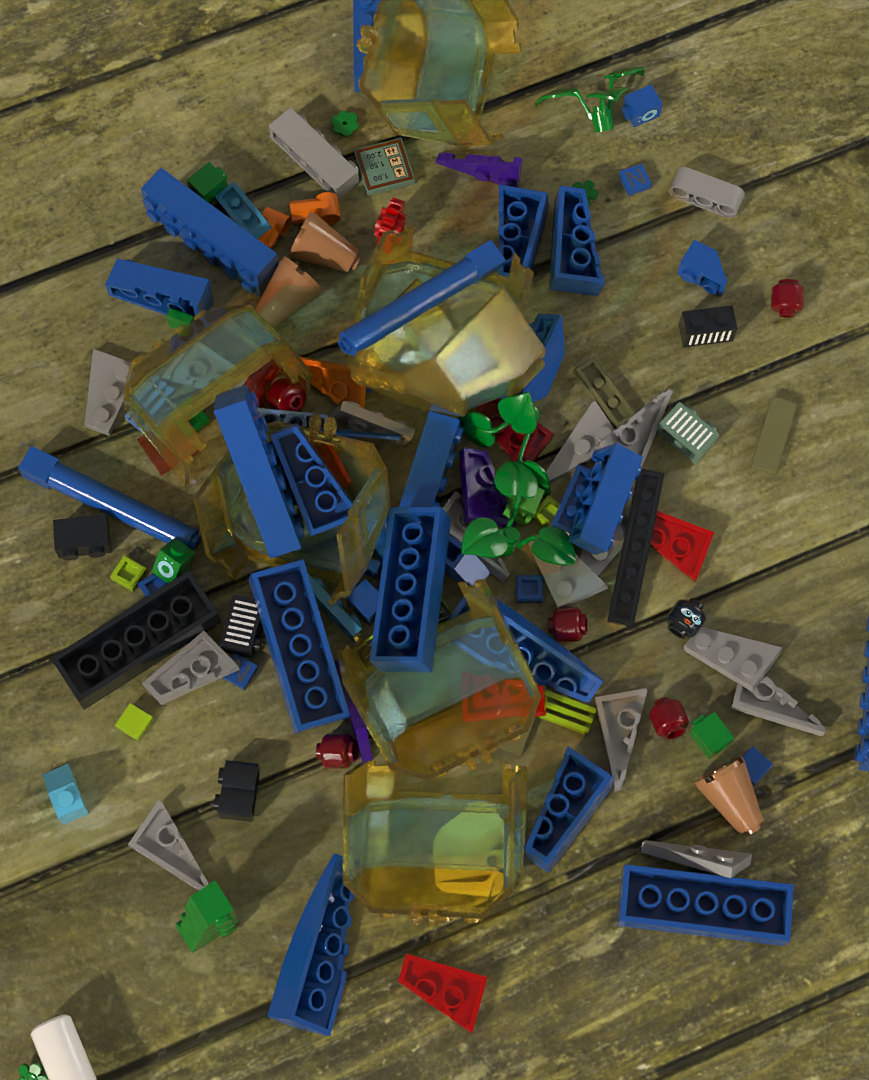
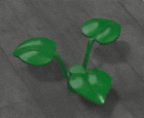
M645 68L620 69L605 75L604 79L609 78V89L586 95V98H600L601 105L593 107V112L590 111L578 88L559 89L547 93L535 102V107L545 99L575 96L582 104L588 119H592L594 132L614 129L611 115L613 114L612 100L617 101L620 95L628 90V87L613 88L614 81L621 76L630 74L643 76Z
M530 392L507 396L500 400L498 410L505 422L498 427H492L490 419L478 412H466L459 415L457 419L460 420L461 428H464L463 433L471 442L480 447L493 445L495 442L493 433L499 432L510 424L515 432L519 434L524 433L525 437L517 462L525 465L533 472L537 479L538 487L545 490L543 496L551 495L550 480L546 471L533 461H523L530 435L536 429L537 420L540 418V412L534 406Z
M516 461L506 462L497 470L494 481L496 488L503 495L508 497L516 496L508 524L505 529L498 530L497 524L490 518L483 517L473 520L467 527L462 539V554L477 555L485 558L508 557L513 554L517 547L522 549L525 544L534 541L531 550L540 560L555 565H574L576 563V555L573 544L568 541L569 536L557 527H543L539 531L538 536L532 535L521 541L520 532L512 527L521 502V497L533 498L538 489V482L533 472L525 465Z

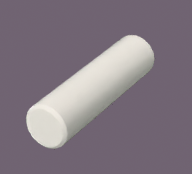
M66 1014L60 1015L33 1028L30 1035L49 1080H97L71 1016Z

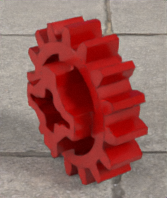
M392 197L387 208L382 207L375 224L374 236L378 238L376 242L377 250L389 253L394 242L399 243L406 226L407 215L403 213L405 201Z

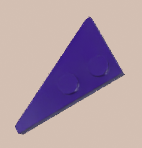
M439 153L436 158V164L474 176L480 181H489L498 186L500 184L517 188L520 184L522 158L515 157L513 162H505L500 156L488 157L485 155L467 154L465 159H456L454 153Z
M344 658L336 660L334 663L350 713L349 718L355 738H357L362 763L372 761L373 757L367 734L371 733L372 729L368 716H362V713L366 712L362 697L356 698Z

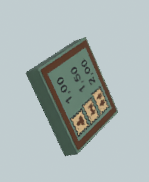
M402 138L354 150V156L367 196L415 184V178Z

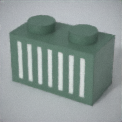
M680 402L659 423L657 430L658 435L696 465L712 449L719 437V433L714 425L704 422L697 416L694 409L687 405L684 406Z

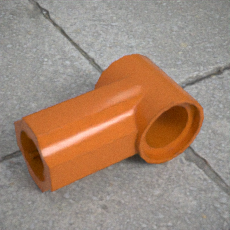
M333 192L321 193L315 199L289 201L292 224L304 223L310 211L317 214L329 225L338 223L341 219L338 196Z
M266 207L262 216L272 228L260 236L258 240L273 250L279 237H283L287 233L291 223V216Z

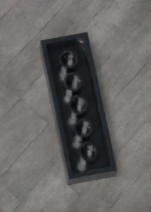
M189 570L51 657V660L83 710H85L190 643L203 631L207 632L220 624L221 619L218 611Z

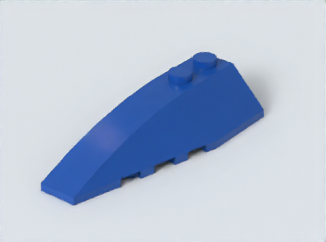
M475 583L467 590L440 632L441 635L484 664L497 666L507 670L510 674H518L531 679V682L547 685L560 693L587 703L590 702L604 681L543 630Z
M333 854L312 892L295 929L283 961L267 1017L288 1026L324 1036L331 1035L346 982L347 972L343 971L344 956H348L349 944H346L347 927H351L352 922L349 905L350 901L354 900L357 863L339 854Z

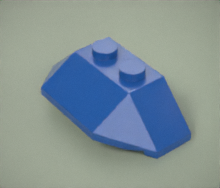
M538 314L534 318L535 321L528 325L513 340L495 382L501 399L525 392H530L533 402L547 397L565 354L563 319L561 315Z

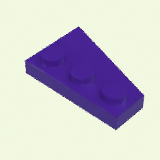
M463 447L459 452L464 522L471 523L477 518L484 517L492 519L497 524V527L505 528L509 518L502 514L507 505L505 495H501L500 491L496 488L494 481L496 472L488 452Z

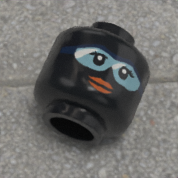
M690 598L689 601L685 599L678 600L666 617L668 630L681 639L694 637L706 621V615L702 611L703 605L693 598Z

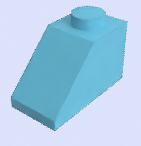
M69 764L43 774L48 795L57 817L63 825L89 814Z

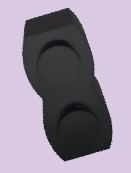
M226 760L225 767H220L218 784H222L221 793L216 794L214 800V810L218 811L220 819L253 822L260 778L259 764Z

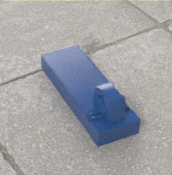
M579 464L574 471L550 525L563 530L568 536H570L576 512L583 508V504L580 501L581 493L590 482L586 479L588 468Z

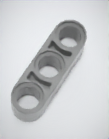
M687 167L677 169L669 188V193L674 198L727 218H733L737 215L745 192L736 185Z

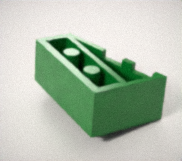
M215 880L190 896L184 907L187 914L183 912L180 915L181 921L176 922L175 926L193 954L217 937L222 936L225 938L237 930L236 925L240 921Z

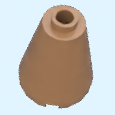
M311 211L305 219L288 254L292 259L347 273L350 269L355 271L361 259L357 255L359 250Z
M284 256L280 260L254 310L257 314L255 320L265 328L269 325L274 328L319 295L322 288L310 275L300 270L297 264Z
M742 755L731 759L733 763L729 765L722 763L699 777V780L694 781V784L739 834L745 832L748 836L761 829L759 824L763 821L745 760Z

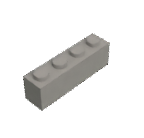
M289 108L269 125L270 138L323 189L337 194L338 200L359 184V170L355 163L351 160L347 161L337 146L334 144L330 145L320 130L317 128L313 129L303 114H297L292 108Z

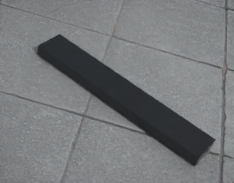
M641 468V472L636 478L607 623L634 627L665 473Z

